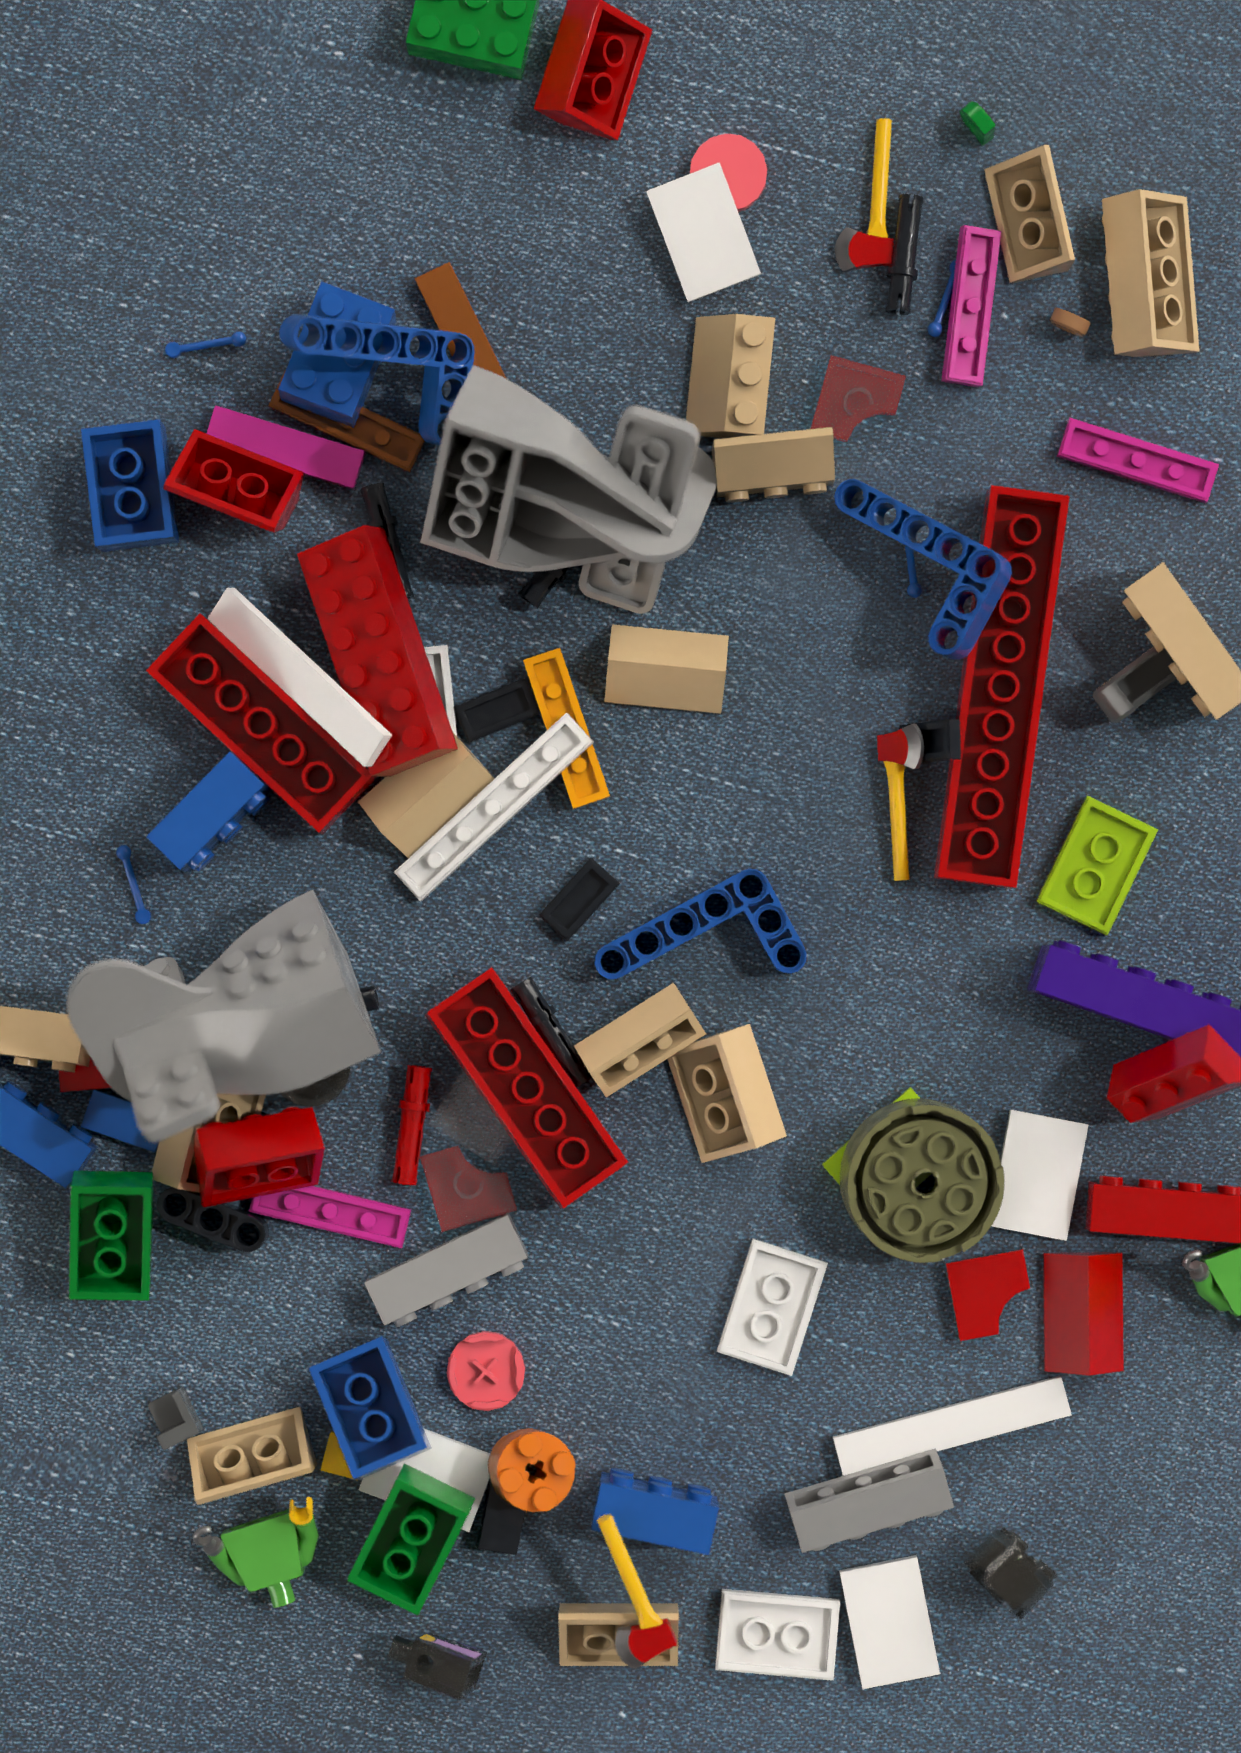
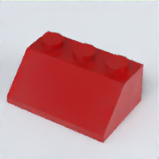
M568 0L533 109L560 124L611 140H618L652 29L603 0Z
M194 429L167 477L163 489L275 533L285 528L299 501L304 472Z
M1209 1024L1114 1064L1106 1099L1130 1123L1161 1119L1240 1087L1241 1057Z
M289 1107L276 1114L266 1116L253 1114L244 1117L240 1121L229 1123L211 1122L202 1128L196 1129L194 1153L202 1207L318 1185L325 1147L313 1107L303 1109Z

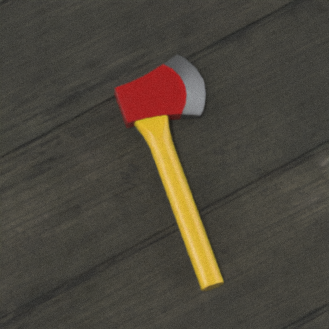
M880 118L876 120L871 209L867 233L846 227L839 235L835 245L836 261L844 273L867 267L892 266L894 239L888 238L886 230L891 119Z
M910 724L892 733L877 735L878 761L884 762L888 777L894 881L910 880L904 770L905 766L919 769L923 760L924 741L917 724Z
M611 1514L600 1517L597 1523L639 1620V1625L618 1628L615 1646L621 1660L629 1667L638 1669L658 1654L677 1646V1638L668 1618L661 1619L651 1607Z

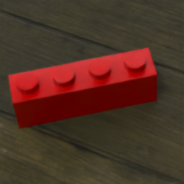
M1100 1175L1099 1182H1089L1085 1229L1089 1231L1241 1243V1187L1217 1185V1192L1202 1191L1201 1183L1178 1182V1189L1162 1188V1180L1139 1178L1137 1186L1123 1184V1177Z

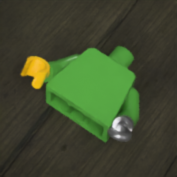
M1241 1243L1201 1256L1202 1253L1199 1250L1189 1252L1183 1259V1267L1189 1270L1198 1295L1217 1310L1229 1311L1234 1316H1240ZM1199 1257L1200 1261L1191 1262L1194 1258Z
M307 1497V1504L304 1508L296 1507L294 1500L291 1499L289 1509L224 1529L220 1535L221 1539L210 1535L200 1537L205 1533L211 1532V1527L209 1526L200 1527L194 1532V1543L203 1546V1550L217 1569L236 1585L246 1586L249 1592L267 1587L273 1608L285 1606L296 1601L290 1580L302 1576L305 1566L312 1562L319 1537L313 1516V1499L311 1497Z

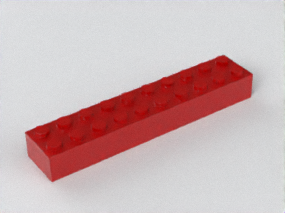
M991 485L986 492L980 544L1005 557L1011 565L1012 574L969 655L963 660L956 719L960 720L961 759L950 760L934 873V878L1008 889L1017 888L1070 498L1068 495ZM990 560L983 566L982 575L984 578L992 576L995 572V560ZM972 595L970 612L975 609L977 604L975 595Z

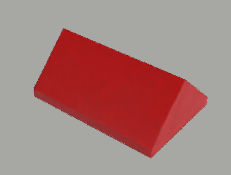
M1122 1252L1043 1253L1044 1371L1088 1376L1124 1371Z

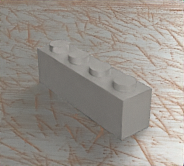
M508 1212L368 1278L364 1284L384 1326L394 1322L397 1328L416 1319L415 1311L427 1305L433 1311L452 1302L453 1299L450 1295L463 1288H465L467 1294L472 1293L489 1284L486 1279L488 1276L501 1271L502 1276L505 1277L524 1268L522 1260L528 1258L529 1254Z
M936 1448L784 1493L802 1553L811 1550L820 1551L837 1542L847 1539H860L874 1531L884 1528H897L908 1521L924 1516L934 1517L941 1514L944 1510L954 1508L944 1469Z

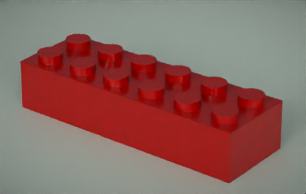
M362 525L298 553L297 556L341 688L392 734L374 764L368 766L370 775L391 777L458 750L384 528Z
M201 613L146 670L322 835L376 779L375 776L370 775L366 767L354 758Z
M492 967L425 1014L560 1209H564L629 1163Z

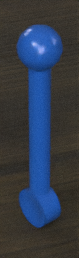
M956 260L952 261L949 266L950 278L934 322L930 323L927 328L929 335L932 337L940 336L943 331L941 323L952 295Z
M237 331L231 337L183 345L170 342L166 345L165 351L169 357L178 358L183 352L230 344L241 347L246 343V336L243 332Z
M905 545L910 581L907 593L910 597L917 598L922 593V587L917 582L913 549Z
M121 845L117 848L116 855L123 862L136 904L137 912L135 919L140 924H147L152 916L143 904L130 861L131 849L126 845Z

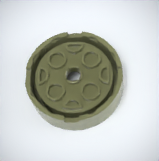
M932 1099L901 1100L874 1112L863 1121L851 1136L844 1151L840 1167L841 1195L852 1221L878 1248L896 1258L910 1262H938L943 1258L970 1249L987 1233L994 1223L1004 1196V1169L1001 1166L998 1152L991 1137L976 1121L959 1109ZM925 1172H931L935 1178L932 1190L927 1193L917 1192L915 1189V1177Z

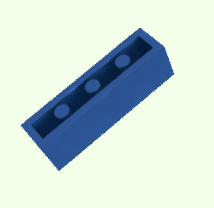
M7 1081L5 1085L0 1082V1145L64 1188L71 1187L73 1171H82L98 1148L90 1142L93 1136L75 1124L69 1128L59 1122L57 1119L60 1114L48 1105L40 1102L37 1107L26 1100L27 1092L10 1081Z

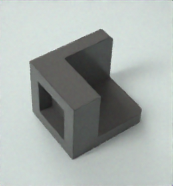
M183 1386L148 1404V1408L161 1432L157 1439L163 1451L199 1434L204 1429Z

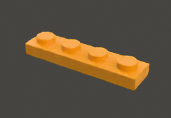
M557 648L524 659L523 662L546 730L555 724L565 713H568L590 737L561 649ZM592 744L561 772L573 809L610 797Z

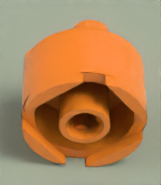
M520 1429L503 1436L493 1447L488 1459V1473L496 1494L505 1502L521 1510L544 1512L553 1509L568 1495L574 1482L576 1464L567 1446L559 1438L537 1429ZM528 1463L534 1465L537 1469L534 1476L529 1475L525 1471Z

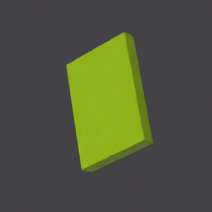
M1086 796L1035 902L1108 936L1158 829L1090 796Z

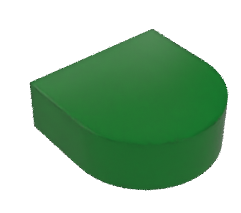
M970 101L959 110L962 120L982 146L994 138L996 124L978 103Z

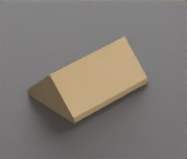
M1049 145L1040 146L984 169L997 229L1001 231L1000 242L1009 282L1016 283L1069 271L1075 261Z
M612 624L604 703L721 714L729 636Z
M454 732L453 735L458 750L391 777H385L358 801L379 831L407 858H410L495 779Z
M301 1407L187 1439L194 1496L197 1505L312 1473L317 1466Z
M560 1603V1666H628L617 1654L615 1639L619 1627L639 1625L633 1603ZM650 1603L655 1613L661 1619L668 1618L677 1638V1646L658 1654L642 1666H678V1603Z

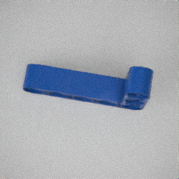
M291 315L285 318L279 330L283 345L294 351L424 365L418 424L419 433L427 443L441 445L442 437H439L437 433L438 424L443 419L446 421L473 367L474 345L467 335L445 330L308 315ZM303 324H306L309 335L307 340L301 344L298 340V330ZM343 328L346 333V340L338 348L335 343V336L339 329ZM380 332L383 343L381 348L375 351L372 341L374 336ZM416 336L419 340V348L412 355L409 345L413 337ZM453 340L455 353L448 359L446 347ZM449 380L451 384L450 394L446 398H444L442 395V386L445 383V381Z
M848 479L840 483L834 498L838 509L843 513L959 573L953 588L930 629L928 640L931 648L936 653L949 659L959 660L968 656L1010 580L1012 570L1009 561L986 546L859 480ZM859 491H862V503L858 507L852 508V497ZM895 508V520L885 526L884 516L886 512ZM928 525V537L925 541L917 543L916 535L918 530ZM961 542L963 549L961 555L951 561L949 558L951 547ZM995 560V572L992 576L984 578L982 575L983 566L988 561ZM975 595L977 598L975 609L965 614L963 610L965 600ZM956 630L958 634L957 643L954 647L946 649L944 641L947 634Z
M747 869L606 944L598 950L594 964L601 976L607 979L620 978L742 911L771 964L779 972L791 974L799 971L806 962L807 953L767 877L757 869ZM754 876L759 879L762 888L757 897L747 898L741 893L739 886L742 878ZM718 894L726 900L727 910L722 916L713 917L706 912L705 901L710 895ZM772 910L779 915L780 926L775 932L767 933L759 927L758 919L763 911ZM685 913L690 916L693 922L690 933L679 936L671 930L670 920L675 914ZM645 931L655 934L658 939L656 951L649 955L640 953L635 945L637 936ZM786 944L794 946L799 953L798 962L789 968L782 966L777 959L778 950ZM615 950L623 956L624 965L619 972L608 973L602 968L601 958L605 952Z

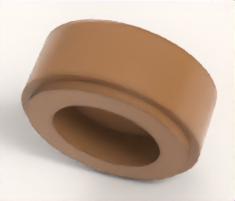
M1055 307L1049 320L1057 328L1079 337L1086 335L1091 324L1086 319Z

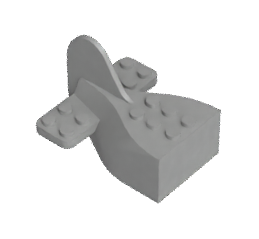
M473 365L445 421L420 543L495 568L512 571L538 572L583 565L579 578V588L584 595L635 613H647L652 609L657 598L666 561L679 557L686 552L698 536L717 486L714 463L709 455L698 447L700 433L694 424L637 405L629 406L624 410L617 426L610 457H607L599 452L570 421L519 385Z
M313 889L272 911L250 927L217 960L188 985H186L182 970L172 957L158 958L145 966H140L127 960L109 959L98 961L84 968L73 979L67 993L66 1004L72 1028L105 1081L122 1097L132 1101L137 1125L149 1142L162 1141L213 1117L219 1109L217 1094L263 1095L286 1092L308 1086L381 1053L348 953Z

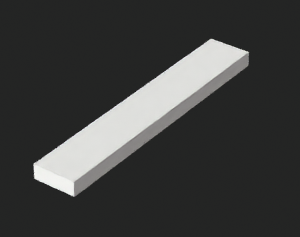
M226 588L209 615L208 620L364 767L372 766L392 734L236 588Z
M565 713L395 870L394 873L419 901H423L589 748L594 741L568 713Z
M1056 1376L840 1434L832 1438L842 1475L845 1476L935 1448L936 1451H941L1071 1416L1072 1414L1062 1377Z

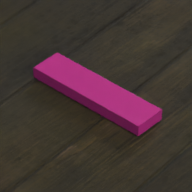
M969 225L960 227L942 382L973 387L983 386L1001 231Z
M216 405L206 433L303 471L304 475L353 490L355 489L366 453L364 450Z
M1073 418L1068 419L1057 454L1059 458L1203 503L1208 502L1219 467L1217 463Z
M309 1186L253 1197L249 1212L398 1248H403L412 1211L409 1208L318 1186Z

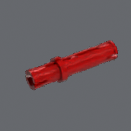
M407 1065L403 1099L399 1100V1108H402L395 1166L391 1181L393 1183L417 1185L426 1112L430 1111L431 1104L427 1102L432 1072L431 1067Z

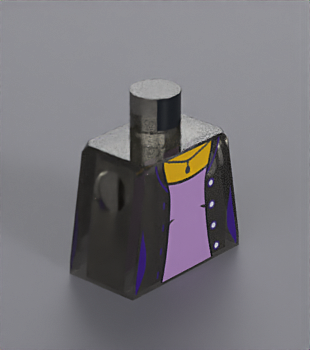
M424 1633L417 1637L415 1641L396 1635L391 1644L388 1658L407 1664L404 1678L461 1700L476 1689L487 1651L432 1633ZM428 1655L432 1658L434 1665L429 1662Z

